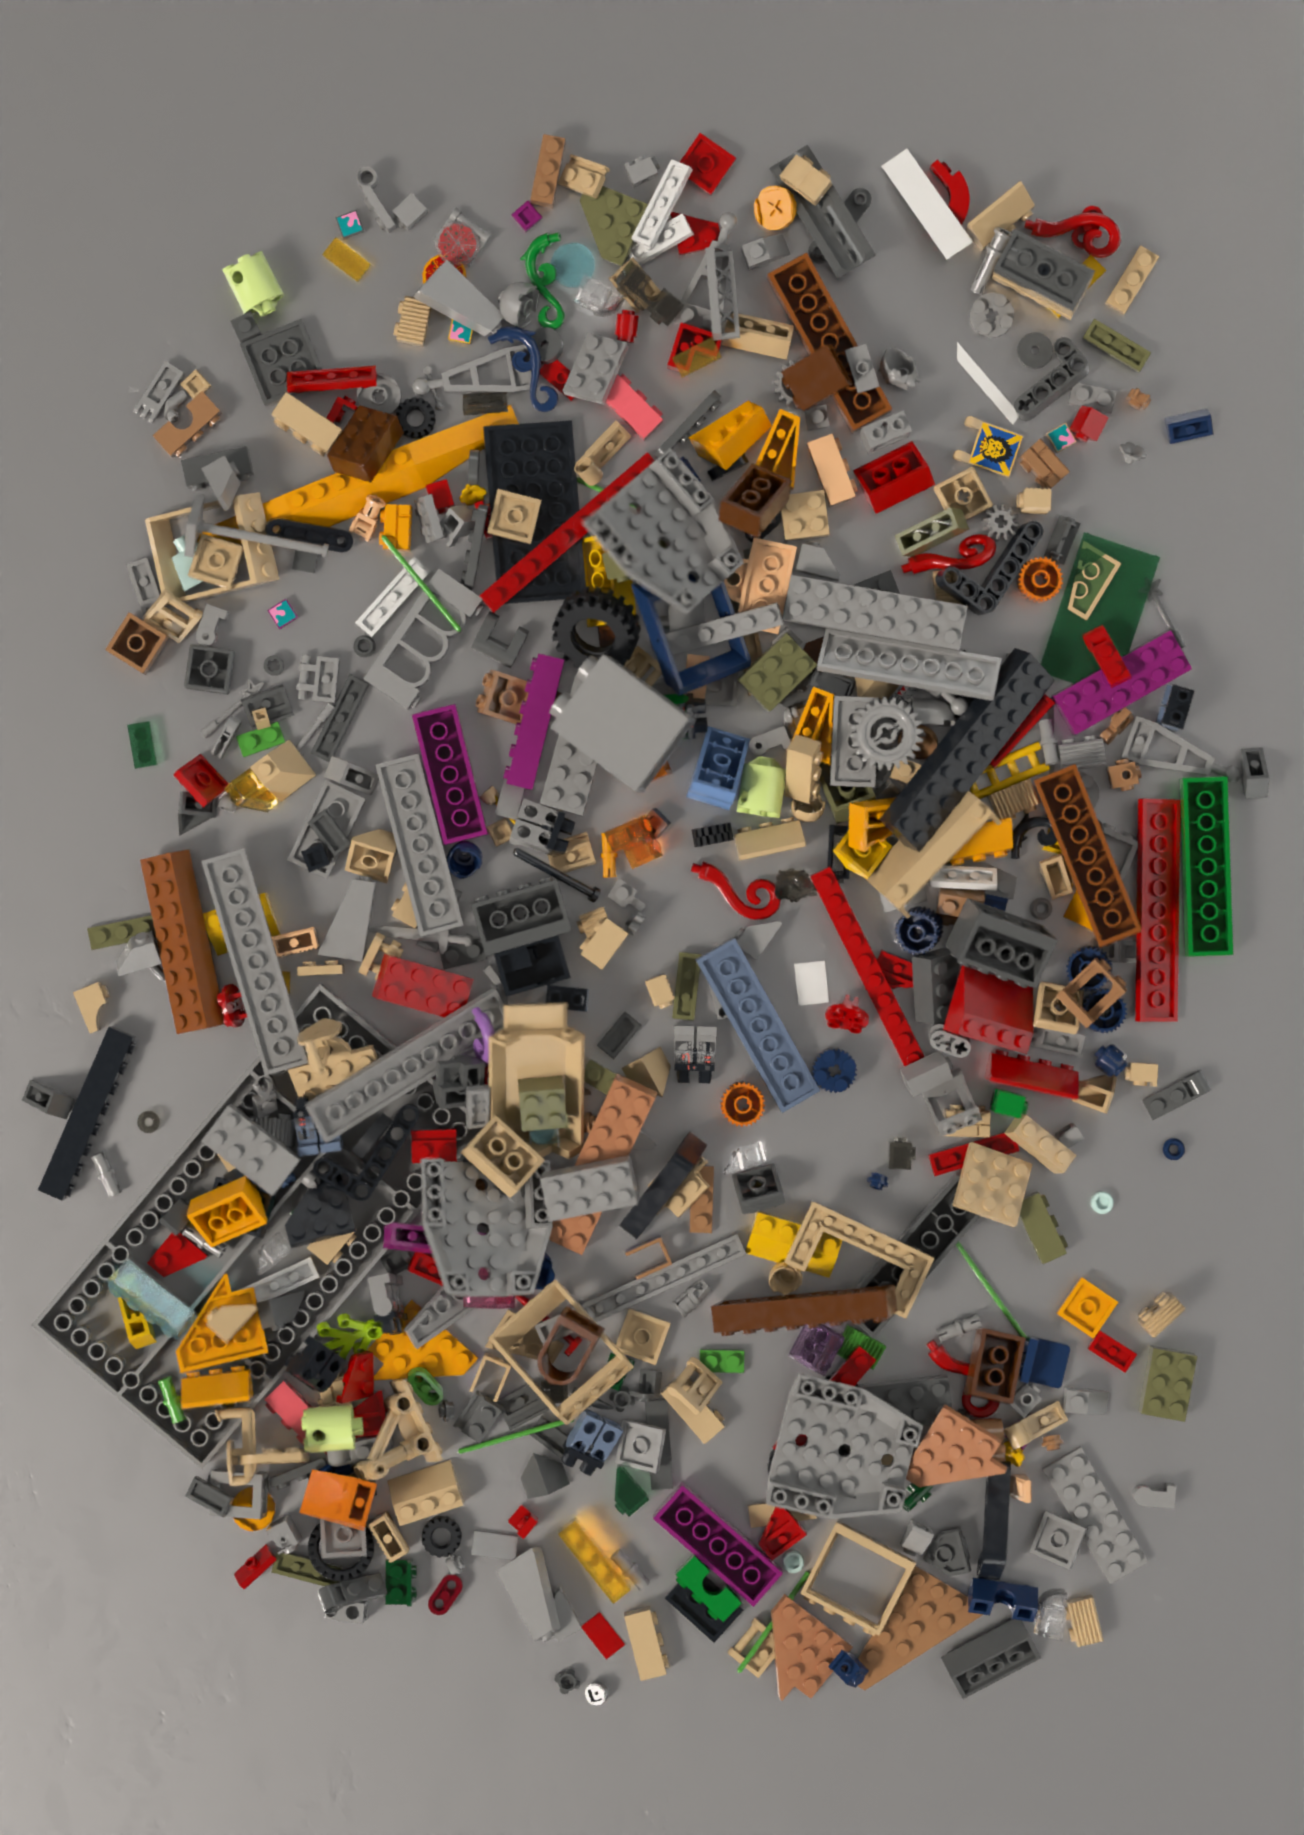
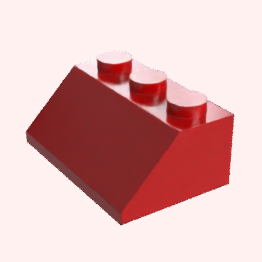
M913 441L853 470L875 514L936 485L928 464Z

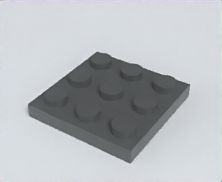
M302 319L240 343L265 407L280 401L287 392V372L322 369ZM294 392V393H288V394H290L291 396H293V395L298 394V393Z

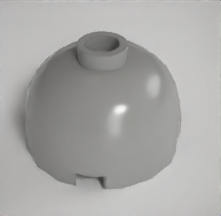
M516 282L500 293L498 297L500 312L508 323L519 328H524L530 323L532 319H529L528 316L531 310L534 313L536 312L539 302V290L535 289L537 288L536 286L525 282Z

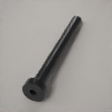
M515 848L513 851L514 856L587 895L589 901L594 903L601 893V889L598 887L591 888L520 848Z

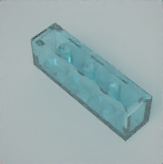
M125 1260L109 1278L108 1288L115 1297L124 1299L132 1310L141 1312L149 1323L157 1324L166 1336L174 1337L178 1340L194 1323L196 1312L129 1261Z

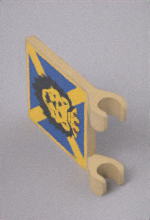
M968 416L965 419L964 425L978 429L974 445L970 454L956 450L953 454V459L1009 478L1023 435Z

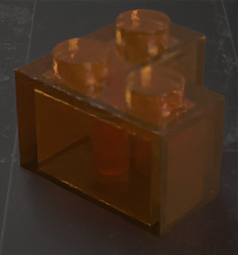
M645 815L604 833L612 852L615 853L623 849L632 869L663 856L661 845L656 840L652 832V825Z

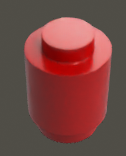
M622 310V314H617L616 340L634 343V338H637L639 316L635 315V311Z

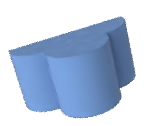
M708 726L686 797L729 810L736 796L750 739Z

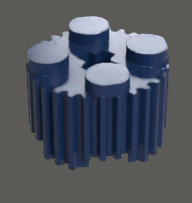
M916 906L907 911L910 914L908 919L903 915L898 920L897 927L895 928V934L898 935L896 938L899 939L898 943H902L901 947L904 948V951L912 952V955L915 953L921 954V952L924 954L926 951L929 952L937 945L942 938L941 934L944 932L942 930L944 928L942 926L943 920L938 913L935 914L934 910L930 911V908L926 909V906L923 908ZM917 927H919L923 931L921 934L917 932Z
M1094 945L1079 948L1067 961L1069 964L1066 965L1068 968L1066 972L1069 973L1067 977L1070 978L1068 981L1071 982L1086 968L1085 964L1089 965L1095 958L1099 960L1104 959L1111 966L1109 971L1112 972L1113 964L1111 963L1112 960H1109L1110 956H1107V952H1103V949L1099 950V947ZM1097 973L1080 990L1084 989L1091 992L1094 989L1096 991L1104 986L1109 979L1104 973Z
M1100 988L1099 990L1091 991L1090 994L1083 998L1082 1007L1088 1012L1109 993L1110 989ZM1119 998L1108 1008L1109 1012H1106L1104 1017L1100 1015L1089 1026V1029L1099 1033H1108L1117 1030L1116 1027H1121L1120 1023H1124L1122 1020L1126 1019L1124 1016L1127 1015L1125 1012L1127 1010L1125 1005L1127 1004L1123 1003L1124 999Z
M828 1048L827 1051L823 1050V1053H819L820 1056H816V1060H813L815 1064L812 1065L814 1068L812 1076L821 1089L824 1088L825 1091L829 1090L830 1093L832 1091L837 1093V1091H845L847 1087L850 1088V1084L853 1085L852 1080H855L854 1076H857L855 1073L857 1065L855 1060L851 1059L852 1056H848V1052L844 1053V1050L839 1048L836 1050L835 1048H832V1050ZM835 1064L839 1065L840 1073L830 1076L829 1067H834Z

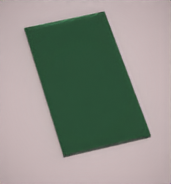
M1088 532L1083 533L1040 663L1051 676L1075 683L1100 669L1092 652L1088 650L1082 634L1101 625L1106 629L1120 656L1130 651L1160 557L1091 535ZM1107 554L1120 562L1121 565L1086 621L1068 610L1073 584L1077 581H1082L1088 587L1087 595L1082 599L1074 598L1073 602L1074 608L1086 614L1115 566L1102 557ZM1093 563H1096L1100 569L1099 576L1093 580L1086 579L1083 576L1082 571L1084 570V573L1087 577L1091 578L1096 576L1097 568L1095 565H1092ZM1081 583L1077 585L1075 595L1078 597L1083 596L1086 592L1085 586Z

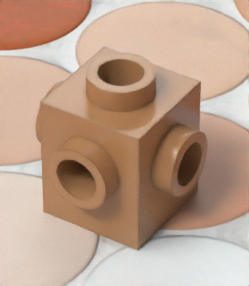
M1128 758L1116 760V765L1106 767L1110 789L1121 788V791L1134 789V784H1139L1138 779L1141 778L1139 765L1135 766V762H1129ZM1124 771L1127 772V777L1125 779L1122 777V773Z

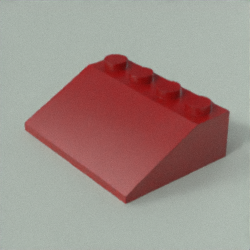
M962 965L943 1030L1028 1054L1034 1034L1033 987L1027 986V988L1017 985L1015 981L1009 979L1004 981L993 974H985Z
M996 1049L995 1053H989L985 1079L1078 1100L1079 1072L1073 1070L1074 1066L1062 1063L1060 1067L1051 1066L1052 1061L1039 1059L1037 1063L1030 1061V1056L1017 1054V1058L1008 1056L1009 1052Z

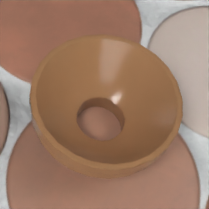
M919 725L917 729L924 730L926 736L919 737L923 739V742L916 743L920 751L912 750V753L916 759H925L938 746V737L928 726ZM903 729L898 737V745L903 739Z

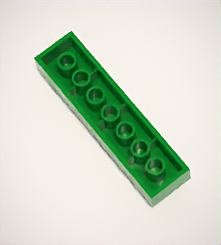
M1228 777L1179 779L1185 956L1233 955Z

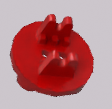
M234 984L225 985L222 992L217 994V1002L222 1006L224 1014V1024L226 1027H241L245 1018L248 1017L240 990Z
M847 994L842 1004H834L826 1009L825 1018L827 1026L833 1029H846L851 1033L858 1034L862 1032V1028L868 1025L869 1015L858 1007V997H854V1000L850 1001V996Z

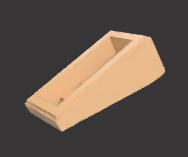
M1011 1474L1010 1496L1022 1502L1031 1503V1480L1026 1474Z

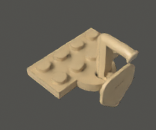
M327 1018L319 1020L300 1032L297 1042L299 1045H305L308 1063L288 1069L298 1097L309 1096V1101L317 1097V1094L326 1092L376 1061L378 1057L374 1046L370 1045L352 1050L347 1042L336 1037L341 1031V1022Z
M246 1407L215 1410L219 1422L228 1418H242L243 1448L235 1449L234 1441L227 1440V1468L230 1486H242L249 1483L255 1474L257 1464L310 1462V1453H305L304 1449L285 1448V1453L278 1449H262V1454L256 1455V1426L253 1409ZM235 1465H244V1475L235 1476Z

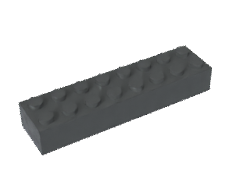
M956 1173L897 1239L934 1257L926 1278L980 1217V1215L952 1206L960 1179ZM881 1258L855 1288L894 1285L896 1287L904 1269ZM891 1318L883 1322H874L873 1319L866 1320L865 1323L857 1325L874 1339Z

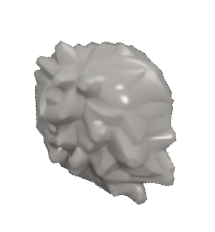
M896 347L885 351L878 371L881 372L886 384L890 383L898 388L908 390V386L915 387V382H920L913 357L907 356L903 350Z

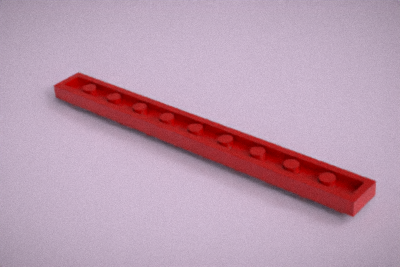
M648 452L479 595L488 608L494 613L587 534L589 530L583 522L655 461Z
M831 866L810 875L904 1066L924 1058L925 1055Z

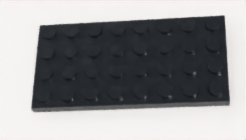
M572 420L483 426L490 518L498 489L541 500L531 544L492 535L496 581L579 511L577 474L574 470L576 462ZM582 538L505 604L565 600L566 597L570 598L576 590L581 594L583 588L586 587Z

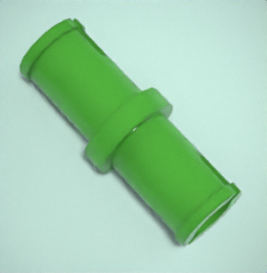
M172 1377L160 1379L158 1384L164 1396L163 1403L167 1405L172 1423L183 1421L186 1419V1416L182 1410L179 1401L181 1397L176 1393Z

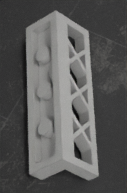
M714 247L705 248L713 341L740 338L733 251L715 252ZM729 258L728 267L722 271L716 266V259ZM723 277L731 282V286L726 292L718 288V283ZM725 298L733 304L732 309L727 314L720 309V304ZM727 319L735 325V332L722 333L721 326Z

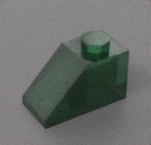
M618 1464L615 1484L616 1504L614 1506L622 1515L626 1513L630 1517L649 1500V1495L628 1471Z

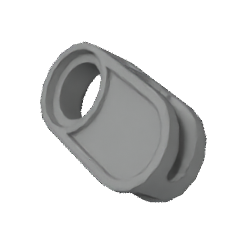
M234 716L229 718L211 751L212 755L222 759L242 723L241 720Z

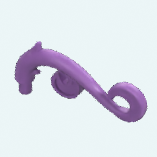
M475 1007L472 1013L476 1017L475 1021L481 1030L483 1038L480 1037L474 1040L473 1049L475 1056L481 1059L486 1067L489 1065V1036L495 1034L488 1015L483 1013L479 1007Z

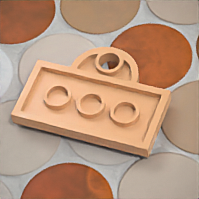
M753 538L749 559H742L744 563L733 572L739 575V583L737 585H730L727 582V578L724 580L729 598L739 603L737 613L778 602L781 616L783 615L797 550L796 546ZM780 626L762 631L779 634Z

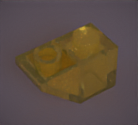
M251 768L232 780L225 787V791L238 807L268 813L278 803L275 796L261 783Z

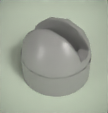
M229 794L224 795L220 799L218 807L234 813L237 807V800Z
M312 1169L301 1183L311 1189L316 1188L317 1184H320L321 1179Z

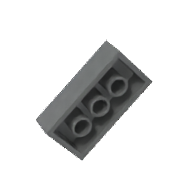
M947 1374L859 1385L860 1388L867 1390L921 1425L933 1424L945 1404L952 1408Z

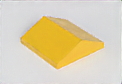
M848 830L833 852L846 869L868 879L892 845L885 840L882 843L877 842L864 852L848 847Z

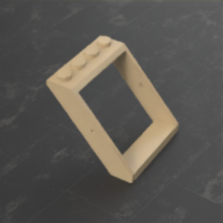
M260 492L235 496L232 504L234 505L239 530L267 535L265 532L267 522ZM218 500L205 503L203 511L219 508L222 505ZM192 507L145 519L161 593L164 589H168L172 592L173 596L187 603L279 580L272 545L241 539L250 580L233 584L232 589L220 587L186 596L172 561V557L177 555L173 543L174 539L169 520L190 515Z
M555 1279L521 1310L512 1315L505 1324L496 1329L488 1339L549 1409L563 1423L568 1425L634 1366L606 1333L603 1332L600 1338L616 1356L558 1407L510 1354L508 1349L565 1299L570 1302L578 1313L595 1322L570 1292Z

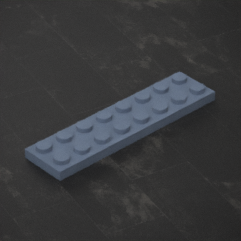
M733 937L695 959L781 1113L820 1091L818 1085L736 939Z

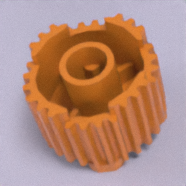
M1035 557L1023 565L1017 575L1019 579L1016 581L1018 582V590L1022 593L1021 595H1025V599L1029 598V601L1033 600L1034 603L1036 601L1038 603L1046 602L1059 593L1063 584V578L1061 577L1063 573H1060L1061 568H1057L1059 565L1055 564L1056 561L1052 562L1051 558L1047 560V557L1043 559L1042 557L1038 559ZM1039 575L1044 576L1042 580H1045V584L1041 583L1038 585L1035 577Z
M744 1081L742 1083H733L732 1086L729 1085V1089H725L726 1093H722L724 1097H721V1100L723 1101H720L722 1114H725L724 1117L727 1118V1121H731V1124L736 1123V1126L740 1124L743 1127V1125H752V1122L756 1123L757 1119L760 1120L759 1116H763L761 1112L765 1111L763 1108L765 1107L763 1103L765 1100L758 1087H754V1084L750 1085L749 1082L745 1084ZM742 1098L747 1099V1109L744 1107L742 1110L738 1109L739 1104L737 1101L739 1099L742 1100Z

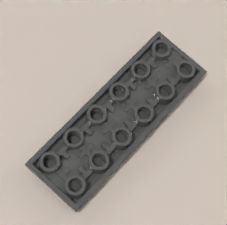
M806 145L769 169L779 185L787 188L794 195L797 203L796 213L838 279L876 255L833 185L815 206L780 179V174L795 155L800 157L804 155L814 163L812 166L818 171L823 169L810 147Z

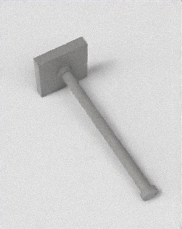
M197 493L195 495L187 522L184 556H194L200 534L207 532L321 554L322 557L327 558L328 544L322 546L205 523V520H203L205 495Z

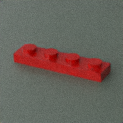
M376 365L287 372L288 393L377 386Z
M1046 694L1043 695L991 761L990 765L994 769L1055 705V702Z
M1005 1132L972 1141L1006 1155L1020 1151L1018 1144L1004 1134ZM969 1143L928 1154L934 1176L962 1169Z

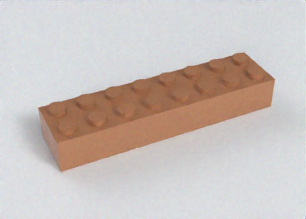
M616 1074L574 1166L629 1155L652 1107L657 1092ZM602 1212L552 1221L553 1227L549 1240L582 1255Z

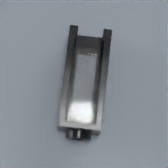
M829 825L827 867L831 866L838 882L844 883V879H849L850 870L845 868L833 850L847 833L849 826Z

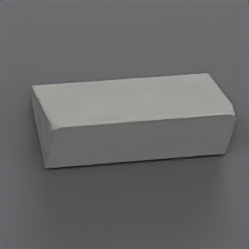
M474 1531L471 1555L514 1560L516 1558L518 1536Z

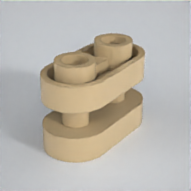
M377 932L360 966L359 973L367 976L369 971L376 973L375 980H377L380 965L374 963L379 951L400 958L404 949L400 948L401 943L393 940L391 945L384 943L386 936Z

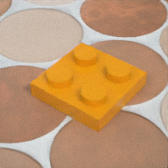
M1080 1277L1056 1313L1094 1339L1118 1304V1301L1083 1277Z

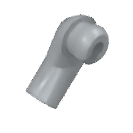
M183 390L166 400L164 416L166 420L172 423L177 422L180 417L178 415V405L188 400V396Z
M796 706L788 707L784 711L783 725L789 739L793 738L797 729L793 719L800 715Z

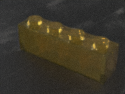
M576 1516L558 1530L560 1538L613 1604L631 1590V1585Z

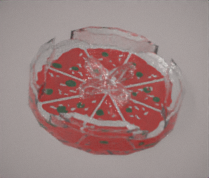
M451 221L444 224L435 237V248L439 257L444 262L448 260L453 266H462L470 263L476 257L479 250V237L476 230L466 222Z

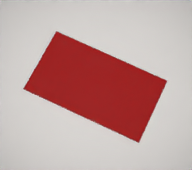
M600 1612L582 1625L583 1631L606 1660L625 1646L624 1642Z

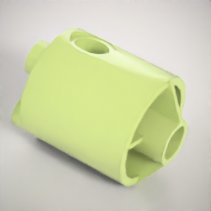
M262 251L252 256L246 254L238 259V264L229 265L222 270L244 314L251 311L252 314L258 312L260 317L266 316L276 310L277 302L284 296Z
M758 756L754 760L744 763L737 812L780 818L786 769H783L776 759Z
M352 1404L312 1407L303 1410L302 1430H307L305 1431L304 1451L314 1453L355 1449L356 1436L363 1435L362 1417L354 1418Z

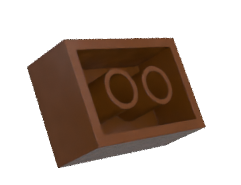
M359 405L327 453L334 472L371 483L404 433L398 417Z
M752 463L722 498L718 521L759 537L788 502L792 480Z
M985 1328L976 1329L964 1395L1002 1404H1013L1026 1338Z

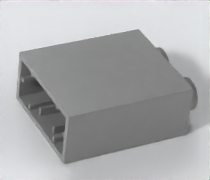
M591 655L576 674V677L583 683L575 694L571 696L564 692L553 704L549 713L556 720L550 728L632 790L644 792L696 719L612 656L602 655L598 660Z

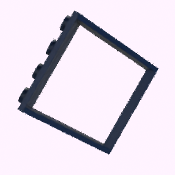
M688 574L689 581L696 583L695 577L692 574ZM722 581L711 591L720 618L735 614L725 583ZM639 582L632 584V590L665 683L677 695L681 696L750 667L751 658L744 638L740 636L728 640L731 651L678 672L654 602L663 598Z

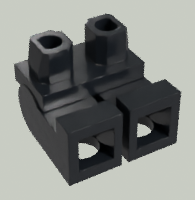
M308 1335L304 1342L307 1346L302 1354L299 1352L296 1355L290 1354L284 1365L287 1366L285 1371L310 1389L322 1393L331 1386L348 1361L320 1341Z

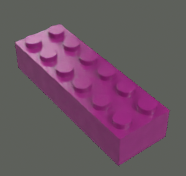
M1171 630L1159 634L1121 656L1131 674V679L1111 688L1102 670L1099 668L1051 696L1072 735H1077L1192 670Z
M456 704L413 714L412 718L444 845L488 835Z
M683 1482L678 1485L653 1514V1519L753 1607L783 1574L782 1568Z

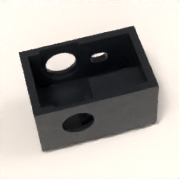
M559 935L494 954L506 997L571 978Z

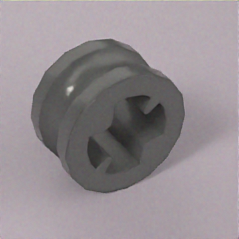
M269 656L264 661V669L269 675L277 676L283 672L284 662L278 656ZM278 660L279 670L274 669L271 672L268 669L271 668L268 666V663Z

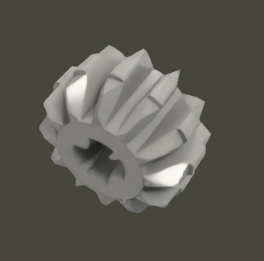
M1004 503L1001 504L1000 510L994 504L992 506L993 512L988 509L985 511V514L990 518L983 517L981 519L982 522L988 523V525L982 527V530H991L987 535L988 537H992L995 533V541H999L1002 534L1003 539L1006 541L1009 539L1007 532L1013 536L1016 534L1015 530L1011 527L1017 528L1019 523L1012 522V520L1017 519L1019 516L1018 514L1010 515L1013 507H1010L1006 512ZM999 517H1002V521L1006 522V525H1003L1001 528L998 527V523H995V520H998Z

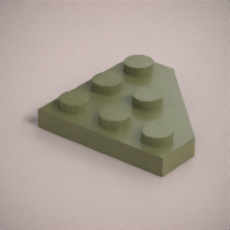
M602 186L597 199L582 194L580 203L602 259L622 267L626 263L634 244L631 238L648 204Z

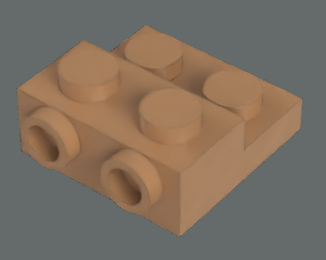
M490 670L489 673L485 674L482 685L485 686L483 695L480 694L476 700L477 712L515 725L517 722L521 723L523 714L519 712L522 700L527 701L528 692H525L527 681L496 670Z

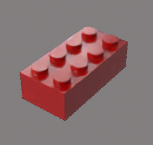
M384 953L372 997L446 1017L467 1004L474 979Z

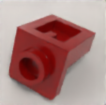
M345 395L343 399L338 396L326 419L333 424H336V422L341 423L346 413L343 410L344 407L355 412L358 408L355 406L356 401Z
M520 1505L509 1518L508 1523L517 1529V1534L524 1539L538 1523V1517L525 1506Z

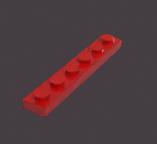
M858 1345L829 1380L855 1386L877 1360ZM800 1434L795 1439V1443L800 1446L807 1442L805 1434ZM776 1441L775 1444L772 1446V1448H773L774 1450H775V1448H776L777 1441Z

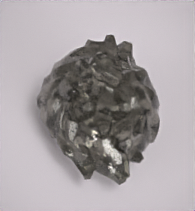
M792 868L786 871H778L779 874L776 876L774 888L777 899L781 900L784 898L792 903L808 896H817V889L811 881V877L808 878L809 874L805 873V870Z

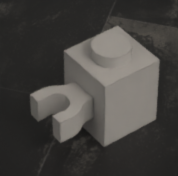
M465 504L450 507L440 521V525L444 529L442 531L443 538H446L447 535L449 536V542L446 544L448 547L455 546L459 537L468 536L470 529L475 527V521H472L473 512Z

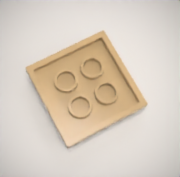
M973 1142L969 1143L952 1206L1011 1227L1017 1226L1033 1164Z

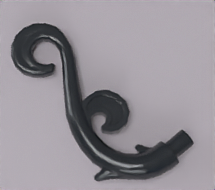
M1029 813L1025 814L1021 822L1012 831L1013 848L1011 850V859H1020L1022 842L1028 838L1024 835L1035 827H1047L1050 829L1049 834H1045L1044 829L1038 832L1037 840L1041 845L1048 847L1057 843L1048 817L1029 818ZM1098 819L1100 827L1104 834V826L1102 822Z

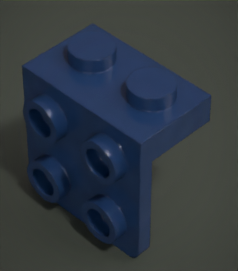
M1028 1335L1024 1344L1018 1380L1024 1383L1033 1382L1060 1388L1070 1354V1347L1066 1344Z

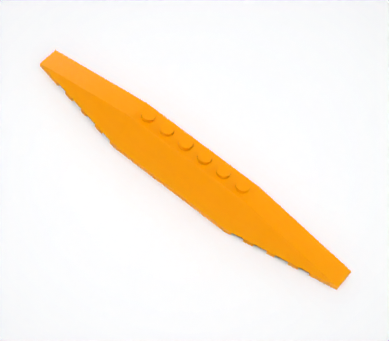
M511 405L393 449L371 483L335 473L263 503L266 522L272 518H282L331 527L356 517L358 512L362 508L364 509L367 502L366 497L369 494L381 498L385 504H388L426 488L425 485L433 483L458 465L467 461L470 449L479 450L480 452L485 449L483 426L519 424ZM236 515L215 524L239 529ZM279 525L273 527V532L279 531ZM207 532L202 533L242 545L241 539Z

